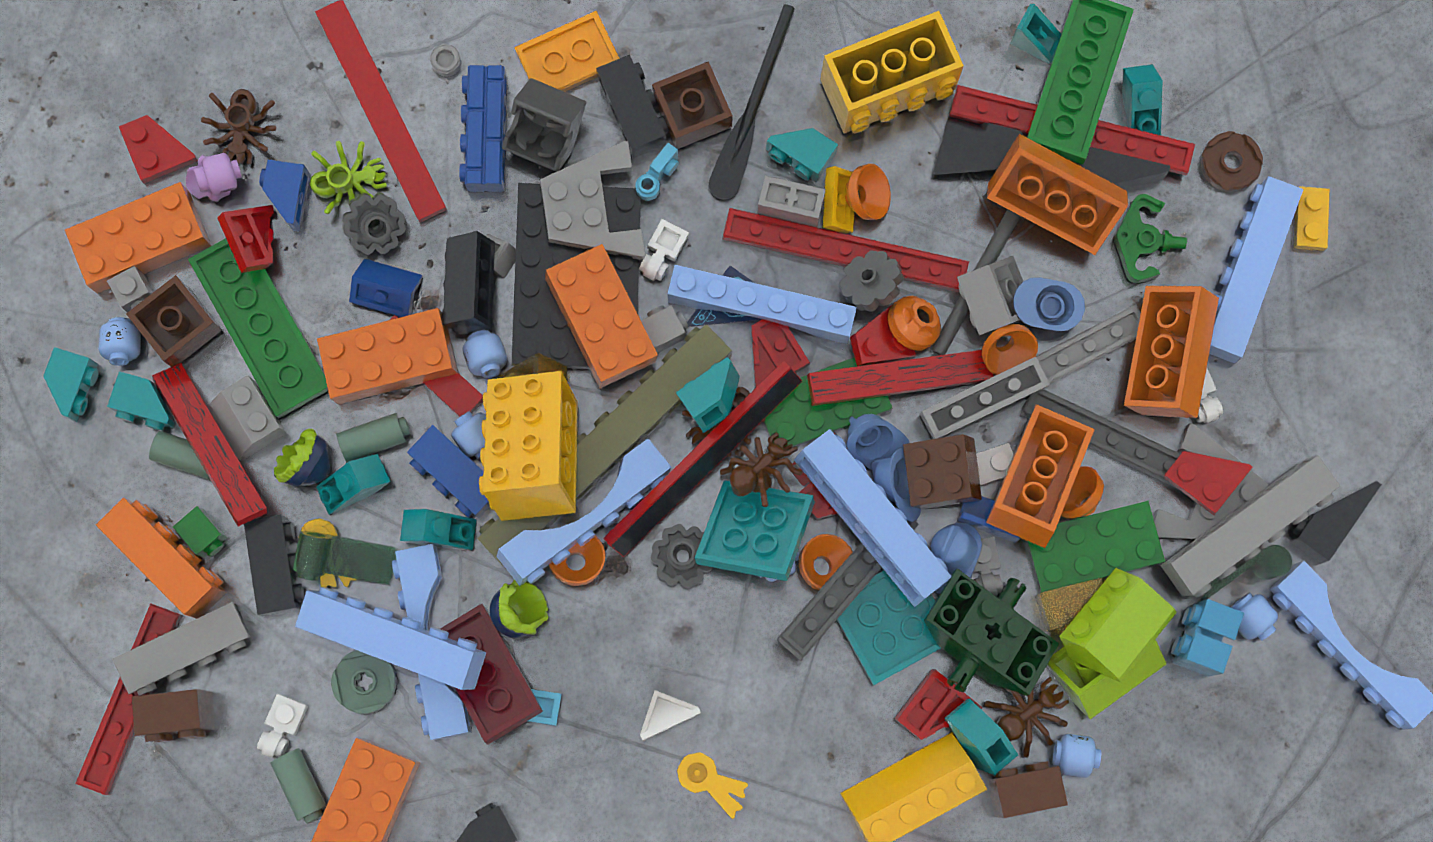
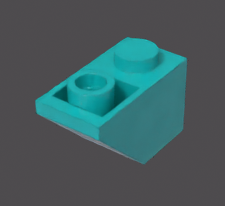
M1153 64L1123 68L1122 97L1129 128L1161 135L1163 80Z
M814 128L772 135L768 138L766 150L769 152L768 155L774 161L780 164L784 162L794 168V172L799 177L807 181L812 179L816 183L837 154L838 149L837 143Z
M54 347L43 377L61 414L77 422L79 416H82L86 411L88 405V398L86 397L89 388L97 381L99 374L97 369L98 363L88 357Z
M728 357L712 365L708 371L695 380L689 381L676 392L703 433L725 419L731 412L740 376Z
M119 371L107 405L108 408L116 412L115 417L132 423L135 418L146 421L145 426L159 431H163L165 426L175 429L176 421L156 385L148 379Z
M378 454L347 462L316 488L322 503L330 515L375 494L391 481Z
M429 509L404 510L400 541L419 545L434 544L436 547L473 550L477 519Z
M971 699L964 701L945 717L946 722L976 769L996 775L998 771H1001L1018 756L1004 731Z

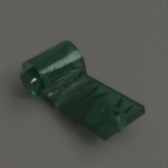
M301 531L293 570L299 572V578L306 580H317L318 576H323L327 573L388 585L395 547L324 533Z
M1271 545L1266 547L1253 558L1239 564L1236 567L1237 569L1223 579H1214L1210 582L1212 588L1196 599L1200 602L1210 598L1249 568H1251L1254 574L1264 580H1271L1282 576L1291 569L1292 556L1283 546Z

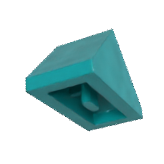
M1030 4L1010 44L1051 64L1061 33L1035 4Z

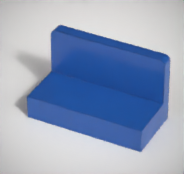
M364 259L352 276L349 302L399 317L408 316L412 313L414 292L421 283L422 275Z
M982 496L980 501L962 503L956 522L969 524L975 529L1014 543L1020 540V537L986 523L995 502L994 500Z

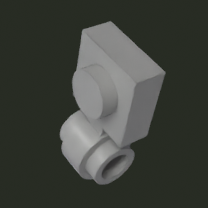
M995 537L981 539L982 548L973 574L980 573L979 578L974 579V581L997 597L1003 590L1001 577L999 574L994 575L990 570L1000 569L1001 565Z

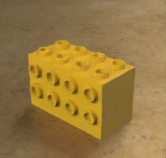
M937 11L824 55L820 81L843 133L852 131L855 134L866 130L870 126L869 124L875 121L887 122L895 118L898 112L906 109L915 111L923 107L926 101L934 98L943 100L951 96L956 89L964 65L940 12Z
M562 371L488 379L487 392L483 393L486 420H482L481 425L482 434L485 438V448L480 450L481 463L484 467L483 476L479 478L481 495H485L491 510H495L501 521L576 513L578 401Z

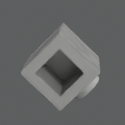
M135 266L107 280L119 305L126 312H129L154 292L145 275Z
M672 305L664 308V306L656 307L647 313V318L641 320L657 353L683 341L686 337L685 329L689 328L681 311L675 313Z

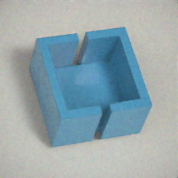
M1210 599L1197 602L1192 607L1188 606L1182 619V624L1186 625L1184 635L1182 637L1177 636L1172 647L1171 654L1175 655L1172 663L1208 677L1223 674L1233 647L1223 643V637L1233 641L1236 639L1244 613Z

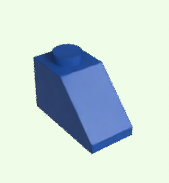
M267 160L266 169H262L260 173V187H262L265 194L291 229L299 232L310 173L304 164Z

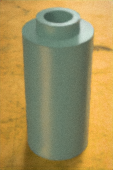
M393 413L339 432L336 435L343 457L346 462L405 443L407 442L406 435L411 433L406 418H399L397 413Z
M159 431L156 434L149 451L150 461L210 480L187 439L163 431Z
M295 749L271 761L272 769L296 820L304 819L305 823L308 824L321 818L323 815L322 810L326 808V803L301 750Z

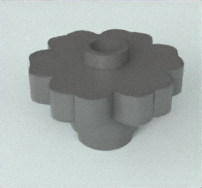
M380 192L375 194L373 198L367 193H362L358 198L350 201L349 207L351 211L342 215V230L347 237H351V245L354 249L366 255L373 253L375 249L380 254H386L390 249L398 246L397 236L402 235L406 230L404 224L405 215L401 211L396 210L397 203L393 198L387 197ZM378 219L379 223L376 227L371 228L368 226L372 220Z
M872 250L865 255V258L860 256L853 258L851 263L844 268L846 277L841 280L840 287L845 299L849 303H853L858 310L874 311L877 307L889 305L899 295L900 290L897 285L904 280V276L896 259H890L884 251L877 252Z
M681 524L664 529L662 532L663 540H657L652 545L651 561L658 566L656 571L658 578L664 580L668 586H674L680 582L686 589L701 584L704 578L703 572H710L713 567L697 565L695 555L704 532H701L696 526H692L686 531L685 527ZM679 552H687L689 559L686 562H679L677 560Z

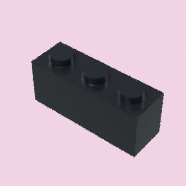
M629 54L596 68L599 83L625 141H628L632 157L635 158L666 145L665 134L669 133V129L664 117H657L653 108L657 106V102L652 90H645L642 80L645 79V75L640 63L634 64Z
M478 231L449 237L446 242L442 318L444 326L459 334L492 328L495 242Z
M280 514L253 519L245 523L244 529L257 615L268 617L300 611V602L304 600V590L301 583L297 584L295 571L300 570L297 553L292 552L291 540H295L292 521L288 522V519Z

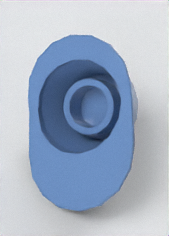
M1041 277L1029 278L1018 286L1013 297V305L1017 317L1023 323L1032 327L1053 331H1067L1075 327L1082 320L1085 312V301L1081 292L1074 285Z
M864 414L857 419L852 416L849 418L851 425L847 432V450L855 459L871 470L873 461L892 457L896 449L904 448L903 444L909 443V439L903 432L880 416Z
M904 448L896 449L892 457L877 459L872 462L873 479L875 484H879L884 489L887 499L896 503L897 508L904 513L907 521L913 522L920 516L921 509L911 507Z
M954 523L942 528L934 535L930 551L935 557L940 558L946 564L948 573L951 576L958 568L971 578L982 548L981 536L969 524ZM948 580L936 589L935 592L940 594Z

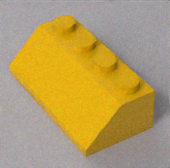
M951 732L840 794L866 842H893L984 792L987 788L972 760Z

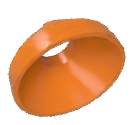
M865 164L857 167L846 184V202L862 219H881L887 213L891 201L888 179L882 169L875 164Z
M906 296L895 302L889 310L888 324L897 341L903 346L916 351L925 350L933 345L940 336L941 322L935 307L926 300L917 296ZM917 309L924 310L928 314L929 323L919 319Z
M1010 324L1000 327L988 336L983 345L982 358L984 364L991 373L998 375L1036 357L1038 342L1034 334L1023 325ZM1011 336L1008 344L1002 347L996 346L997 341L1001 337Z
M1087 466L1079 468L1061 514L1062 517H1086L1096 510V506L1101 501L1104 483L1095 469ZM1089 497L1082 505H1080L1085 498Z
M831 534L818 535L809 540L800 552L798 563L800 573L809 586L819 591L853 551L838 536ZM816 558H823L828 562L829 571L826 575H820L815 571L814 561Z
M595 535L585 545L580 547L577 543L568 551L571 554L568 557L578 554L585 560V566L580 570H572L567 566L566 560L568 557L558 565H555L553 562L549 564L553 575L561 582L571 586L586 585L597 578L605 563L604 546Z

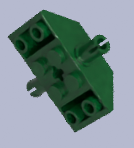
M957 568L924 619L937 645L960 661L947 680L950 686L956 683L955 690L965 692L976 673L991 684L1028 696L1060 644L1014 610L1020 597L1027 589L1023 583L1017 587L1020 582L1018 579L1009 578L997 598Z

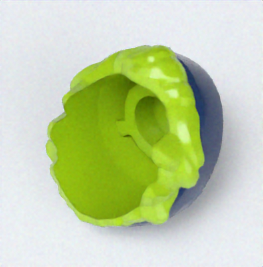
M306 429L293 445L283 446V455L277 456V467H274V476L281 483L285 482L293 487L319 483L330 472L327 441L317 435L315 430Z
M515 580L511 584L504 583L503 587L495 593L490 603V617L494 626L500 633L510 638H521L529 634L534 635L536 634L537 627L548 620V606L542 590L527 582L521 586Z

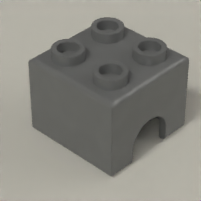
M530 78L514 98L511 114L515 115L511 127L505 134L502 149L553 171H559L573 151L587 101Z

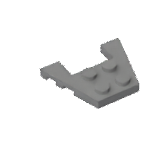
M623 141L540 179L548 242L587 250L588 248L592 249L603 244L608 254H622L633 256L634 259H645L641 229L610 233L606 216L601 174L632 170L628 141Z
M1189 423L1187 425L1178 449L1179 451L1241 462L1195 424ZM1251 470L1215 515H1212L1197 502H1194L1188 520L1158 509L1153 518L1158 537L1196 540L1268 487L1269 484Z

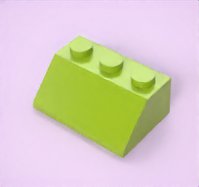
M1115 568L1059 637L1070 660L1121 683L1177 612L1143 579Z
M1154 640L1121 683L1070 660L1065 647L1053 654L1047 667L1073 703L1091 720L1165 666L1166 661L1157 641Z

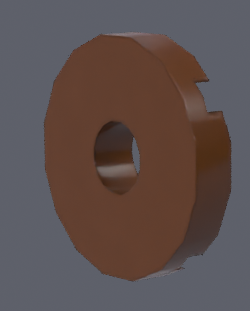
M1227 131L1216 135L1206 144L1201 154L1200 167L1204 178L1213 187L1223 192H1238L1247 189L1258 179L1263 165V155L1259 146L1251 137ZM1226 155L1236 156L1239 160V167L1236 169L1229 168L1224 162V157Z

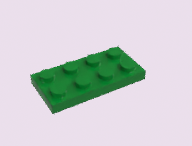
M855 357L816 372L857 367ZM806 375L800 377L802 382L765 418L764 424L769 437L777 432L779 433L778 438H785L788 445L793 444L794 447L817 439L829 429L834 433L851 425L849 421L851 416L856 419L864 414L878 416L891 411L893 408L888 395L812 406Z
M1149 501L1058 523L1046 548L1027 541L1041 593L1108 577L1115 568L1128 572L1165 562Z

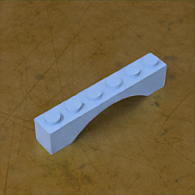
M674 265L667 293L669 303L700 310L723 311L756 317L798 329L818 338L848 344L857 308L851 305L679 265Z
M646 439L623 457L613 488L606 498L589 514L559 528L523 530L499 548L496 557L519 586L526 581L533 584L545 574L543 569L552 562L555 565L561 563L571 554L568 551L577 543L580 547L585 545L595 536L594 530L601 525L607 528L620 517L618 512L626 506L629 509L634 508L644 498L642 494L650 488L653 490L668 475L672 467L653 443Z
M434 544L395 551L397 560H392L395 579L400 578L402 591H398L401 610L406 609L407 618L421 622L420 628L428 630L429 611L434 593L442 579L438 551ZM418 674L420 684L415 685V692L418 703L424 704L425 716H421L424 735H429L430 740L435 741L472 733L468 711L460 696L449 685Z
M1305 561L1296 563L1269 589L1274 594L1273 600L1285 611L1289 610L1297 618L1295 622L1298 627L1307 634L1311 633L1319 641L1317 645L1320 650L1328 657H1334L1342 665L1340 670L1352 681L1356 680L1364 688L1363 694L1373 704H1379L1387 712L1385 716L1388 721L1396 728L1414 729L1433 710V694L1419 679L1400 676L1386 671L1368 661L1353 648L1342 634L1334 619L1328 599L1327 584Z

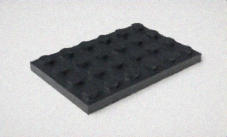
M518 183L511 366L590 369L545 280L546 269L588 250L548 242L541 185L534 183ZM602 187L609 232L640 229L641 198L636 193V188ZM608 254L638 314L639 259L622 254Z

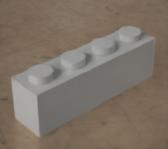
M1034 357L921 411L920 415L932 439H938L1042 390L1050 384L1037 357Z
M231 602L113 658L112 661L128 694L137 691L138 696L155 690L157 688L155 682L165 677L171 682L186 675L185 668L194 663H197L200 668L217 660L214 654L227 649L228 653H232L246 646L244 640L249 638L250 635L234 602Z

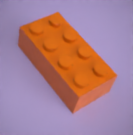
M1021 134L1018 135L988 183L987 199L1096 255L1128 207L1126 190Z
M181 182L65 229L85 283L97 294L110 289L107 280L133 266L137 267L143 274H146L212 246L191 194Z
M603 244L546 269L545 280L599 388L607 386L656 362L658 354Z
M1202 286L1145 287L1124 406L1141 415L1198 418L1219 297Z
M439 308L317 338L329 396L338 405L422 384L424 381L458 374L448 327L443 325L442 312Z
M1036 404L1025 426L986 523L1046 548L1055 532L1095 429Z
M123 497L96 526L184 615L196 619L204 616L227 593L221 587L224 581L213 570H208L204 566L201 567L199 563L202 559L191 548L178 544L177 541L180 537L169 526H164L159 521L156 522L155 520L159 516L147 504L143 505L137 499L132 502Z
M356 738L311 842H387L420 762L365 739Z

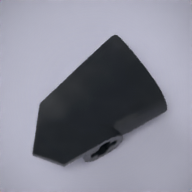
M948 118L934 174L997 170L1018 135L1023 134L1019 130L996 124L981 123L980 125H975Z

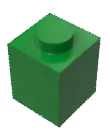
M198 506L173 526L193 552L202 558L216 555L224 547L223 542L228 538L208 513Z

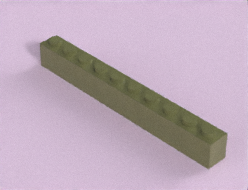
M707 324L701 329L695 327L684 338L686 343L679 350L676 348L670 350L663 357L662 362L664 364L656 371L653 369L649 370L639 380L641 385L633 393L628 390L618 399L616 403L619 406L610 414L608 411L604 412L594 422L596 427L588 435L584 432L577 437L576 503L610 472L627 453L633 450L682 404L676 394L677 391L683 388L689 381L695 380L708 371L715 363L721 362L726 357L729 359L732 357V350ZM564 514L501 521L500 518L495 521L492 518L480 528L479 532L481 535L477 539L499 561L496 557L498 549L523 530L549 529Z

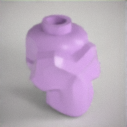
M226 153L213 156L201 155L198 159V166L189 167L187 171V189L198 199L208 196L211 201L218 202L219 199L230 195L231 190L237 188L236 179L242 178L237 160L230 161Z

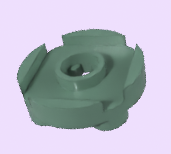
M358 650L348 653L341 659L336 670L334 669L331 678L332 692L336 700L346 709L358 714H370L381 710L393 699L397 686L396 672L391 663ZM361 673H366V676L372 677L373 683L369 684V689L366 691L361 686H356V681L361 679Z

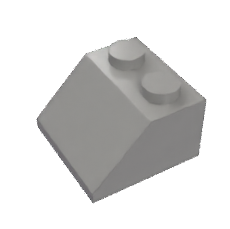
M1014 256L957 277L959 292L967 302L970 310V321L974 328L977 329L979 335L1020 320L1014 310L1013 297L1023 279Z
M249 375L222 390L207 406L239 462L287 434L279 419L274 415L258 384Z

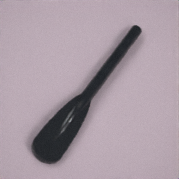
M783 5L745 111L727 138L711 174L709 189L719 199L726 200L734 197L741 184L752 146L755 116L795 10L791 5Z

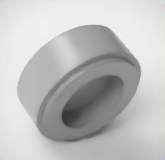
M449 44L437 46L430 56V62L434 71L441 76L448 77L456 74L462 64L459 51Z

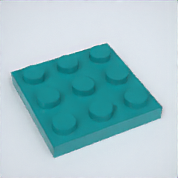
M724 480L695 555L697 565L788 581L815 504L813 495L791 491L786 493L784 490L768 488L766 490L768 506L763 507L760 492L752 491L748 495L737 496L732 491L730 481Z
M885 571L876 574L837 619L873 686L941 649L924 622V619L935 603L933 595L930 594L914 607Z

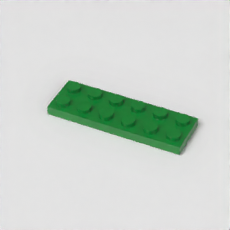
M1072 0L1027 138L1070 161L1084 164L1134 11L1133 8L1109 0Z
M226 238L188 259L265 399L278 419L328 391L324 371L266 269L241 273Z

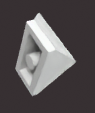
M655 690L640 736L645 741L701 714L700 709L695 705Z

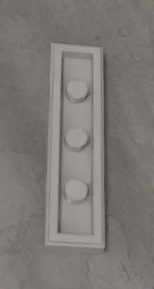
M1135 304L1037 355L1036 357L1049 384L1136 340L1141 314L1137 305Z

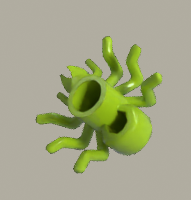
M336 141V147L341 164L331 165L316 151L311 153L327 169V172L319 171L311 177L310 187L317 196L326 199L333 197L337 193L335 200L330 202L324 210L325 214H330L333 208L339 206L344 193L348 192L350 201L354 199L353 186L361 194L367 193L373 198V195L369 194L360 185L361 181L371 185L374 189L387 187L386 183H374L381 182L386 177L385 172L378 173L379 170L385 168L384 165L372 166L381 162V158L370 160L362 171H357L363 160L364 142H359L357 158L351 170L348 168L347 159L340 141Z

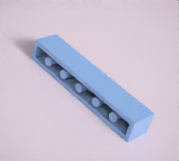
M1270 176L1262 184L1257 183L1250 197V200L1254 202L1251 212L1246 211L1240 224V228L1244 229L1242 237L1235 240L1230 252V256L1234 257L1231 267L1226 266L1220 279V284L1224 286L1221 294H1216L1219 297L1209 354L1234 364L1243 357L1301 198L1302 188Z
M829 429L801 450L794 461L914 607L952 577L948 573L946 564L940 558L935 557L929 550L923 536L915 533L910 527L904 513L891 504L887 499L884 489L879 484H875L868 476L865 466L859 460L854 459L849 453L841 437L835 435Z
M320 587L319 591H306L295 627L460 690L475 689L487 653L476 649V642L464 638H459L457 642L449 639V633L433 627L430 628V631L420 628L421 622L407 617H403L402 621L392 617L394 612L380 607H375L374 610L365 607V601L354 597H347V600L339 598L338 591L327 587Z

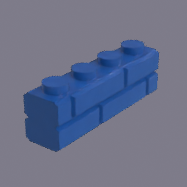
M502 65L468 66V76H462V93L467 94V105H461V122L466 123V134H461L460 150L461 153H466L465 164H460L459 177L460 182H465L467 191L470 192L504 191L505 150L502 149L506 131L507 73Z

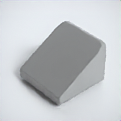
M487 234L486 237L495 242L494 273L501 277H506L515 263L516 249L509 242Z

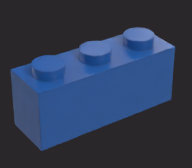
M432 425L407 451L413 458L409 464L422 476L428 472L435 479L432 485L445 497L451 493L458 500L455 506L465 516L469 518L473 514L480 519L490 508L489 501L485 495H481L479 489V478L483 476L484 471Z

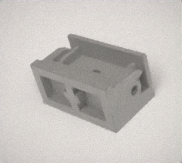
M765 175L757 214L817 227L826 189Z

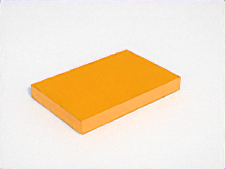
M597 11L514 47L528 79L533 78L563 92L597 78L596 68L620 59Z

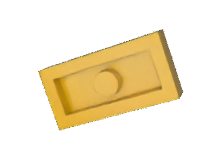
M836 166L826 168L823 228L845 234L853 232L854 210L848 206L845 199L846 184L852 171Z
M1299 186V188L1303 189L1295 211L1293 249L1325 251L1328 247L1330 189Z

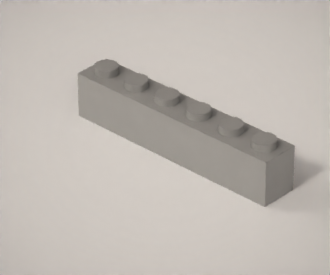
M1319 455L1306 458L1160 566L1182 597L1194 595L1197 598L1212 588L1210 582L1217 577L1223 579L1232 574L1237 569L1234 565L1241 559L1247 561L1260 553L1261 549L1259 546L1268 540L1269 543H1272L1286 533L1283 528L1290 523L1296 525L1305 520L1310 515L1308 510L1314 505L1320 507L1333 499L1332 492L1339 488L1340 485Z

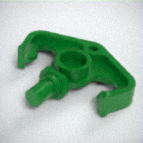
M1140 194L1135 197L1114 237L1126 277L1133 283L1155 279L1160 275L1159 270L1155 267L1148 266L1144 271H1139L1136 268L1135 264L1140 254H1151L1159 247L1161 253H1166L1170 248L1186 249L1187 237L1172 236L1168 230H1163L1162 234H1160L1159 230L1153 225L1142 223L1139 213L1140 208L1147 207L1151 213H1159L1165 205L1163 201H1159L1147 194Z

